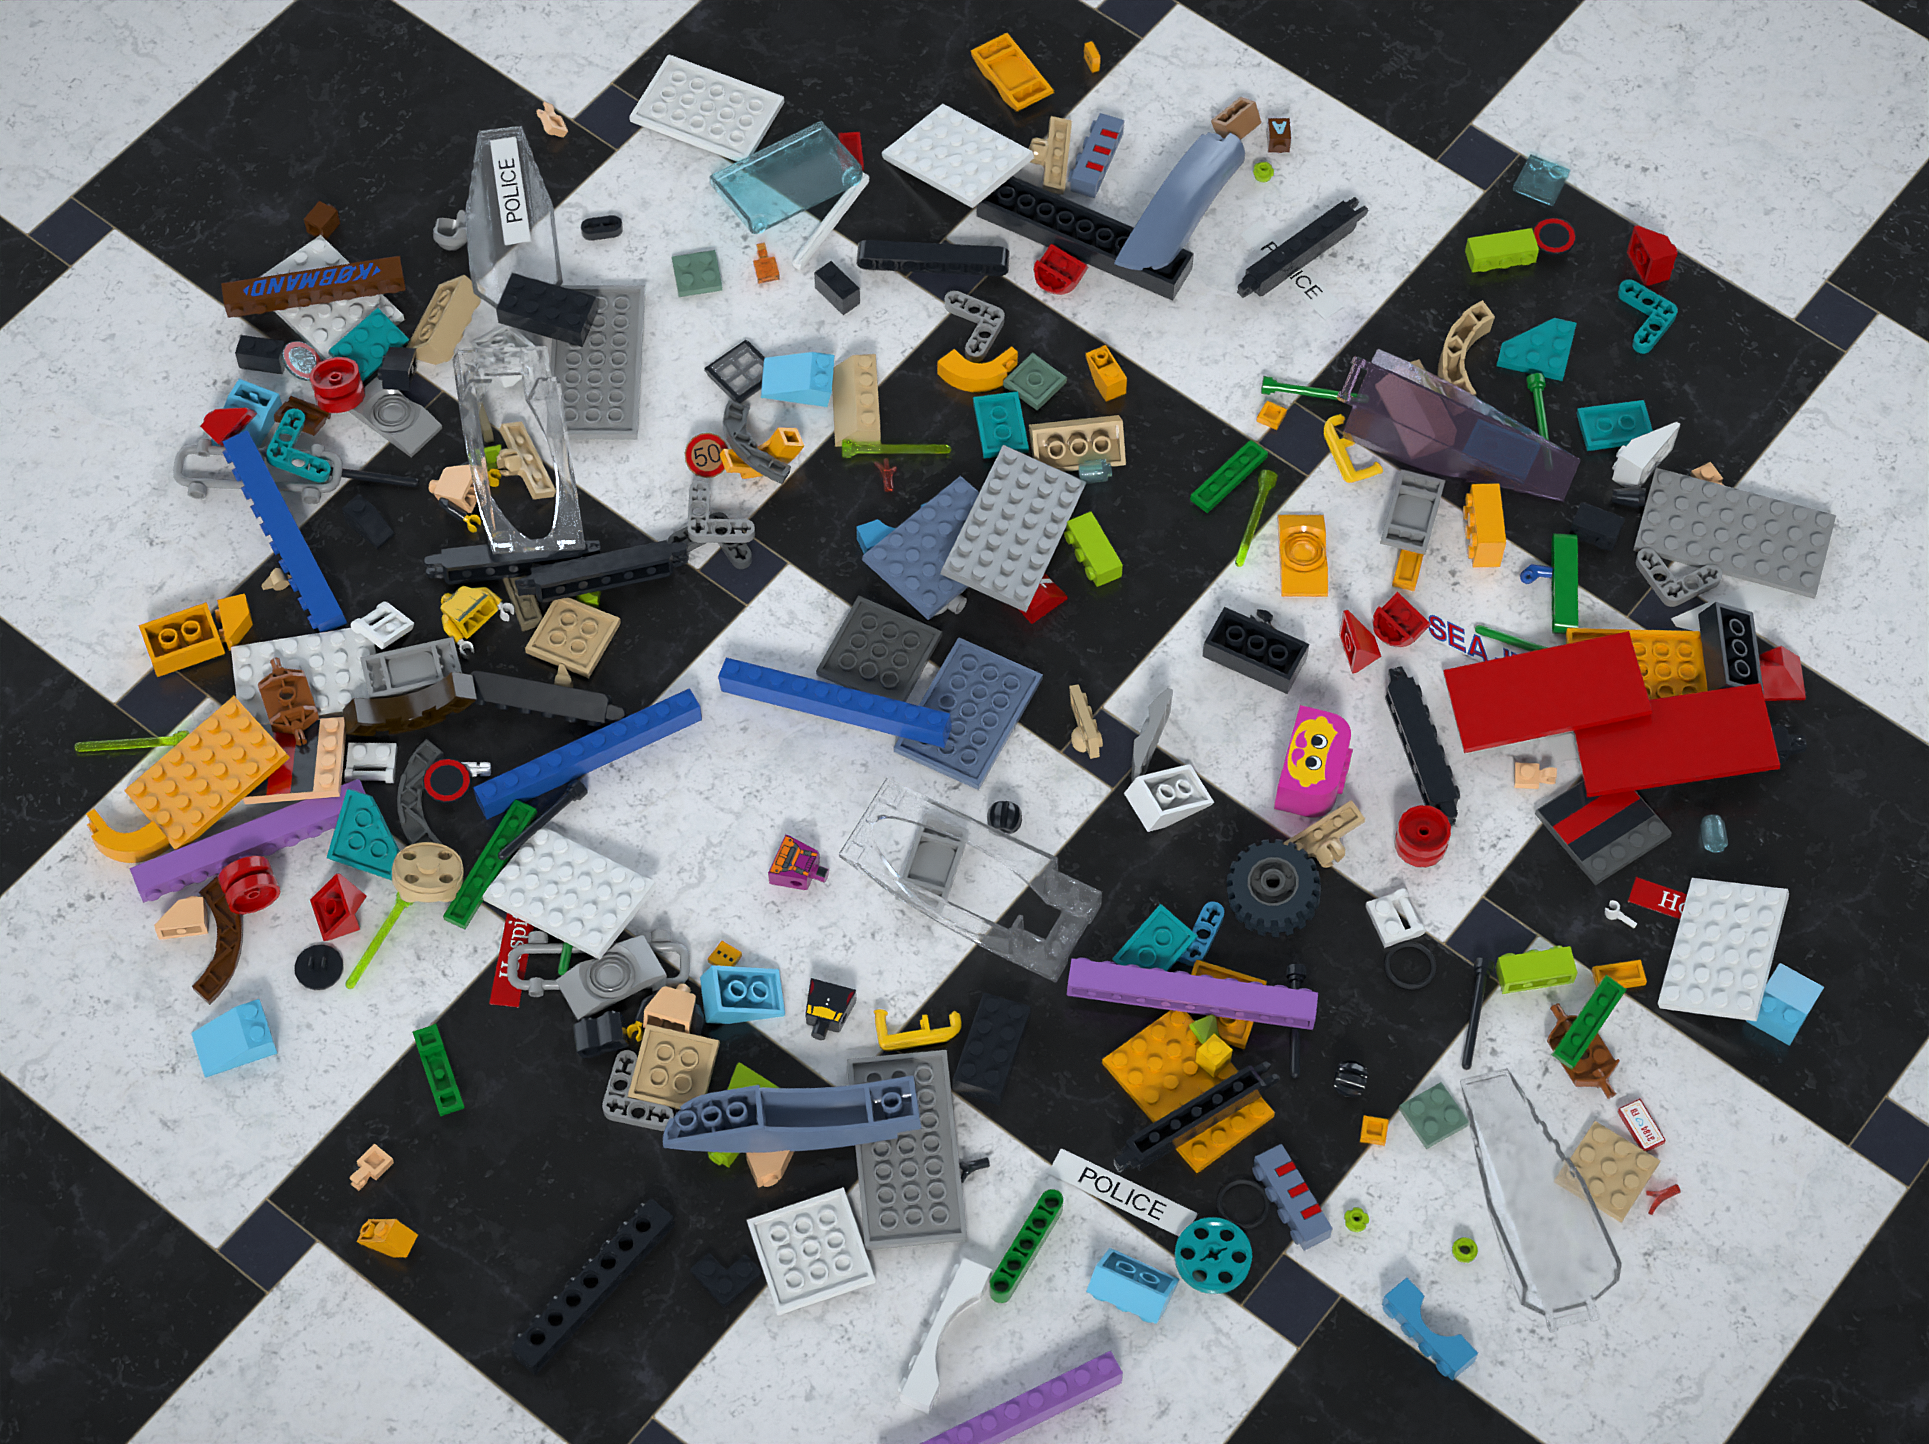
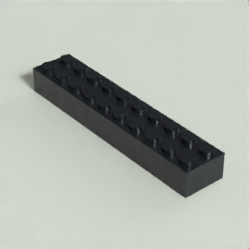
M1014 176L1010 177L977 204L976 216L1046 247L1053 244L1081 262L1172 301L1193 267L1194 253L1182 249L1170 264L1155 270L1152 266L1142 270H1134L1115 265V260L1134 227Z

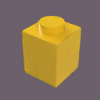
M1213 1034L1197 1049L1195 1062L1214 1078L1231 1062L1233 1049L1216 1034Z

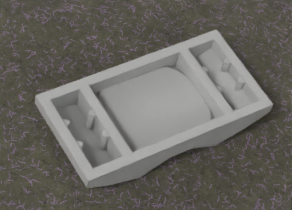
M378 378L372 380L364 388L365 397L356 408L348 411L410 457L415 455L442 429V425L424 407L407 399L399 390L382 389V380H378Z
M1401 469L1380 544L1425 555L1445 480Z
M453 637L360 657L369 699L403 696L407 693L417 692L441 681L451 672L462 673Z
M1167 688L1148 707L1149 717L1146 718L1140 735L1134 740L1132 783L1138 776L1145 775L1171 713L1173 689Z
M924 814L895 900L942 912L950 895L954 877L964 853L970 827Z
M644 935L617 943L601 959L595 958L577 964L559 977L556 983L579 1022L581 1019L590 1017L667 977Z

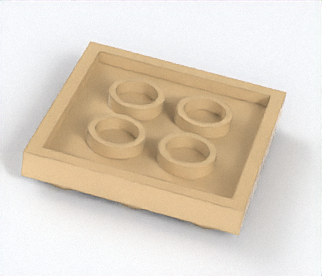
M571 598L554 600L525 650L527 654L557 666L564 664L567 670L589 678L621 621L616 616Z
M646 1024L628 1098L661 1104L680 1110V1106L689 1100L707 1094L720 1041Z
M1594 1121L1558 1176L1556 1183L1622 1223L1655 1172L1660 1160Z

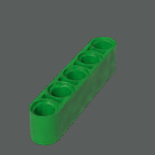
M1553 533L1551 544V567H1553L1551 577L1552 633L1566 634L1567 628H1578L1577 535Z
M1049 1189L1041 1195L991 1277L989 1292L993 1301L997 1303L1009 1301L1060 1218L1064 1200L1058 1190ZM1049 1201H1054L1058 1204V1206L1050 1208L1046 1205V1203ZM1036 1222H1042L1046 1226L1038 1229L1035 1228L1033 1224ZM1027 1242L1032 1244L1033 1247L1031 1249H1023L1020 1245ZM1015 1263L1020 1268L1018 1270H1010L1007 1266ZM1002 1284L1008 1289L1000 1292L995 1289V1286Z

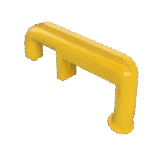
M1341 414L1330 417L1324 425V438L1343 480L1353 483L1382 474L1383 468L1378 462H1374L1370 467L1355 471L1345 449L1355 444V437L1352 435L1339 439L1334 426L1343 424L1345 417Z
M876 1009L873 1012L878 1043L884 1051L947 1042L957 1035L961 1029L960 1013L953 1011L949 1015L951 1027L930 1030L927 1015H922V1020H920L921 1030L888 1035L886 1025L888 1012L882 1009Z

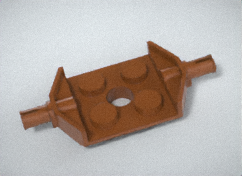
M273 658L270 660L273 668L272 673L258 683L272 732L294 734L297 745L301 746L300 738L304 745L307 740L303 731L319 719L303 670L284 669L280 658H275L277 665ZM287 693L293 695V697L288 700H284L281 698L284 694Z
M1559 1003L1554 1004L1550 1008L1557 1018L1556 1026L1547 1039V1043L1553 1051L1577 1017V1015H1566ZM1597 1033L1586 1049L1588 1058L1580 1059L1573 1069L1568 1068L1562 1062L1560 1063L1576 1087L1601 1088L1607 1099H1610L1617 1093L1610 1085L1609 1078L1617 1068L1620 1060L1614 1059Z

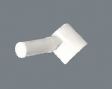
M1611 900L1609 906L1614 911L1605 908L1606 917L1611 920L1618 918L1632 928H1635L1637 923L1620 912V905L1617 901Z

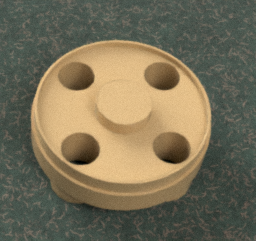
M422 842L409 845L402 849L394 859L392 866L393 885L399 892L400 898L406 902H450L456 898V894L463 883L464 870L462 860L454 850L442 844Z

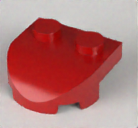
M1050 244L1041 260H1036L1033 271L1036 283L1041 289L1051 294L1062 295L1076 288L1089 267L1053 244Z
M1398 592L1382 608L1379 606L1373 615L1374 633L1382 642L1393 647L1411 645L1431 626V623Z

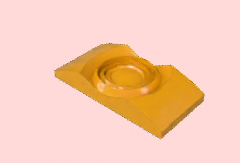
M1008 33L971 50V54L984 77L992 81L1003 101L1014 110L1019 111L1053 94L1052 87Z
M1278 515L1281 596L1328 597V563L1324 515Z

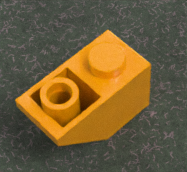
M1104 345L1086 353V359L1094 383L1104 400L1107 402L1126 394L1127 377L1107 346Z
M245 594L217 600L219 609L215 610L216 619L223 626L222 629H219L222 643H227L229 651L231 647L238 645L253 625Z
M368 1219L360 1230L357 1242L391 1257H407L418 1234L396 1219Z

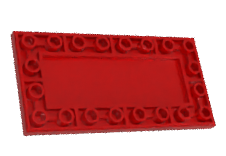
M1629 631L1443 670L1464 753L1652 714L1651 704Z
M1761 683L1649 700L1652 708L1651 715L1574 730L1587 797L1780 769L1779 757Z

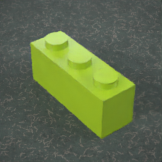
M1529 228L1468 238L1465 253L1472 272H1485L1491 269L1535 263L1539 248L1533 230Z
M1089 512L1067 521L1066 531L1064 532L1065 539L1069 545H1073L1077 560L1083 562L1088 579L1093 580L1098 587L1122 577L1123 564L1093 513Z
M1553 946L1543 951L1533 949L1517 955L1507 953L1498 957L1495 967L1502 994L1574 983L1578 973L1570 946Z

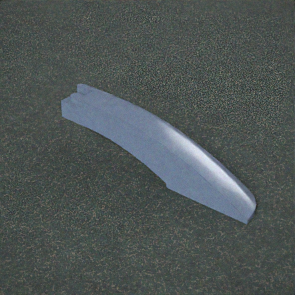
M1208 132L1206 135L1202 134L1173 168L1145 209L1116 258L1115 265L1134 270H1142L1152 266L1155 270L1165 267L1173 261L1189 242L1192 233L1218 193L1244 163L1245 148L1238 137L1229 133L1226 138H1222L1219 134Z
M914 1076L825 1088H760L759 1085L700 1095L680 1106V1111L673 1119H669L663 1135V1147L706 1152L764 1153L786 1150L827 1149L898 1138L897 1133L922 1129Z

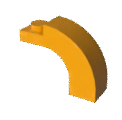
M1010 347L988 363H973L966 360L954 349L938 361V375L948 384L964 391L985 392L1003 386V380L1007 378V372L1010 373L1016 368L1018 352L1013 347Z
M778 427L771 438L762 445L757 446V448L788 464L801 452L804 443L797 428ZM723 449L719 454L727 473H740L742 479L763 476L747 465L733 449Z
M95 809L86 813L89 820L87 827L93 834L91 838L95 847L102 854L113 860L125 863L144 862L158 857L171 848L166 840V835L154 820L137 831L120 833L112 830Z

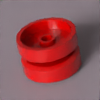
M346 357L329 358L318 363L310 373V382L314 390L316 403L325 412H347L356 408L365 397V389L359 367L354 360Z
M1418 805L1404 812L1398 822L1395 835V849L1398 856L1407 864L1424 868L1433 866L1442 860L1447 851L1451 836V825L1447 816L1439 809L1426 805Z
M248 856L238 859L227 865L218 876V881L225 894L229 909L235 914H249L260 911L271 905L278 899L281 893L277 880L273 876L271 865L268 859L263 856Z

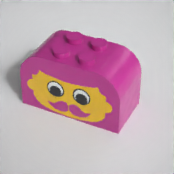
M1302 705L1299 706L1277 788L1274 809L1310 818L1324 816L1332 810L1337 794L1342 795L1353 753V749L1349 748L1351 729L1344 718L1331 712Z

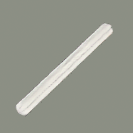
M859 173L792 260L794 268L798 270L804 268L868 184L869 176L867 174Z

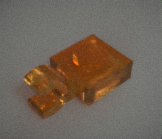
M765 242L756 244L759 260H754L753 266L758 284L780 280L775 257L768 258Z

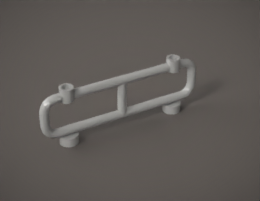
M199 439L198 445H188L177 452L174 461L173 477L177 483L188 487L187 494L189 497L204 499L207 488L241 489L244 486L242 480L237 482V480L187 478L183 476V464L187 455L197 454L201 457L223 455L222 451L226 450L224 446H212L210 440ZM321 444L311 445V450L299 451L323 460L332 461L333 473L331 481L327 484L275 482L279 491L302 492L301 500L307 504H318L321 493L335 490L341 481L343 468L339 455L334 452L325 451V447ZM257 448L264 461L267 448ZM278 449L277 453L273 455V457L281 455V449Z
M662 929L652 931L651 942H648L653 952H677L680 955V973L677 977H665L646 987L652 988V993L654 994L658 993L662 987L675 988L679 984L686 982L690 972L689 951L684 945L671 942V933ZM542 931L530 932L528 934V944L518 945L509 954L507 976L511 985L520 990H529V995L532 997L543 996L544 990H560L556 980H543L542 978L519 979L517 976L518 958L522 954L562 953L563 943H548L547 933ZM613 943V944L609 947V949H611V948H612L614 945H616L617 943ZM573 946L572 953H586Z

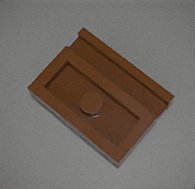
M290 396L288 402L285 401L274 414V421L280 423L288 410L294 408L301 410L305 415V424L302 432L313 436L324 426L326 420L331 418V413L321 410L315 404ZM297 418L291 420L290 427L293 428L294 422L298 420Z

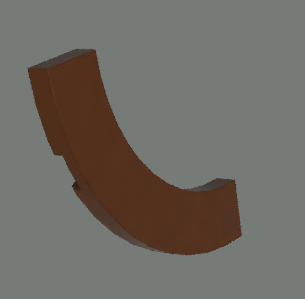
M215 877L199 891V895L204 898V901L210 907L216 921V951L213 960L210 961L205 972L192 985L193 990L209 1005L222 993L234 975L243 944V928L240 914L230 911L218 877Z

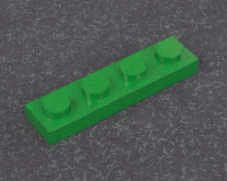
M1250 440L1192 493L1190 500L1208 513L1267 458L1268 452Z
M1605 975L1551 1055L1568 1068L1573 1069L1627 989L1608 975Z

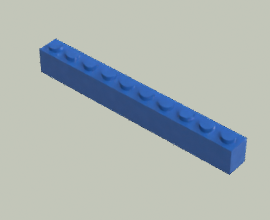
M248 430L223 441L226 450L222 451L228 464L233 463L235 468L232 469V472L237 482L242 480L244 486L241 487V490L246 500L251 499L254 504L250 507L256 518L261 517L263 523L259 525L265 537L271 536L273 541L269 542L275 555L280 554L282 560L278 562L283 572L290 573L292 578L288 579L294 592L299 591L301 597L298 598L301 607L304 611L309 610L311 615L307 618L313 630L318 628L320 633L328 632L346 624L345 617Z
M727 657L718 675L721 692L945 748L952 729L950 713Z
M686 689L474 787L476 801L485 818H492L509 810L515 799L524 803L701 721L700 705L691 689Z

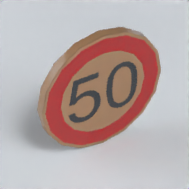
M700 433L688 442L684 452L685 463L696 476L713 478L725 470L719 454L723 449L729 448L726 442L718 435Z

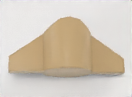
M275 568L262 584L263 590L271 588L277 591L283 590L290 585L288 579L292 577L285 574L280 568Z
M559 664L554 684L573 688V682L564 664Z

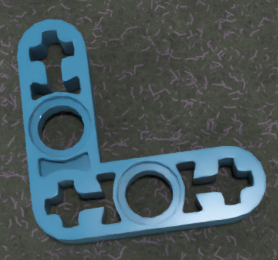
M1218 902L1205 904L1192 931L1197 935V931L1205 929L1209 931L1210 936L1207 939L1198 937L1179 958V962L1194 967L1196 959L1204 961L1224 918V908ZM1214 910L1217 912V915L1213 917L1210 924L1208 923L1209 913H1212ZM1194 950L1197 951L1198 954L1191 958L1190 953Z

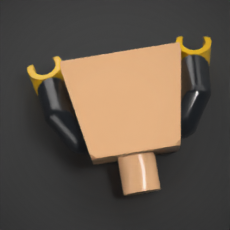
M466 461L458 466L446 467L439 480L430 481L429 491L434 493L439 501V505L449 515L460 522L462 520L467 522V528L470 532H477V528L471 523L476 522L481 525L480 517L477 515L468 516L467 513H472L487 478L490 486L497 487L501 474L498 469L487 471L485 467Z
M679 984L676 989L665 986L658 993L643 999L634 1018L636 1020L635 1024H631L627 1028L629 1038H631L634 1031H639L636 1035V1040L639 1042L643 1039L642 1024L643 1028H646V1024L702 1037L704 1016L701 1007L695 1004L696 996L690 993L691 989L689 986Z

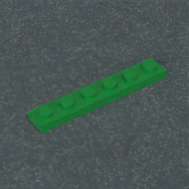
M516 799L514 800L457 892L456 898L444 913L443 918L445 921L466 930L483 902L485 891L503 870L511 857L510 855L507 859L500 860L498 853L531 824L537 814L536 808Z

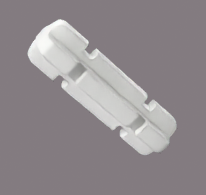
M461 762L467 767L470 776H477V774H480V776H490L491 774L489 762H480L479 765H477V762Z

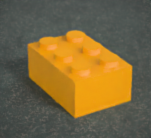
M1472 484L1470 493L1466 494V506H1463V519H1467L1468 523L1465 526V537L1470 540V545L1467 547L1468 559H1472L1473 568L1500 567L1506 546L1500 484Z
M207 602L138 625L157 677L225 654Z

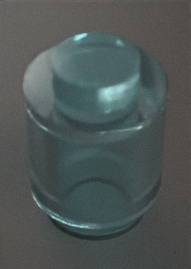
M1106 459L1088 460L1078 464L1080 480L1085 481L1086 484L1108 481L1109 476H1112L1111 462L1106 463Z
M1719 815L1704 817L1700 825L1704 848L1713 853L1723 851L1728 845L1724 821L1721 820Z

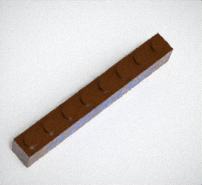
M400 256L221 283L223 302L228 318L262 314L295 307H307L309 305L331 303L340 300H352L359 297H372L379 294L397 293L406 290Z

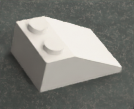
M503 325L469 343L493 378L504 388L511 387L519 380L532 376L538 370L544 368L535 345L514 327Z
M1672 423L1632 439L1627 446L1623 445L1616 455L1618 460L1612 468L1615 470L1612 480L1625 488L1641 487L1673 449L1680 423Z
M1191 764L1138 776L1124 793L1147 832L1172 825L1214 803Z

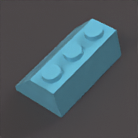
M1109 1248L1097 1263L1086 1292L1092 1294L1099 1301H1107L1116 1305L1121 1311L1138 1315L1145 1322L1157 1324L1163 1316L1180 1279Z

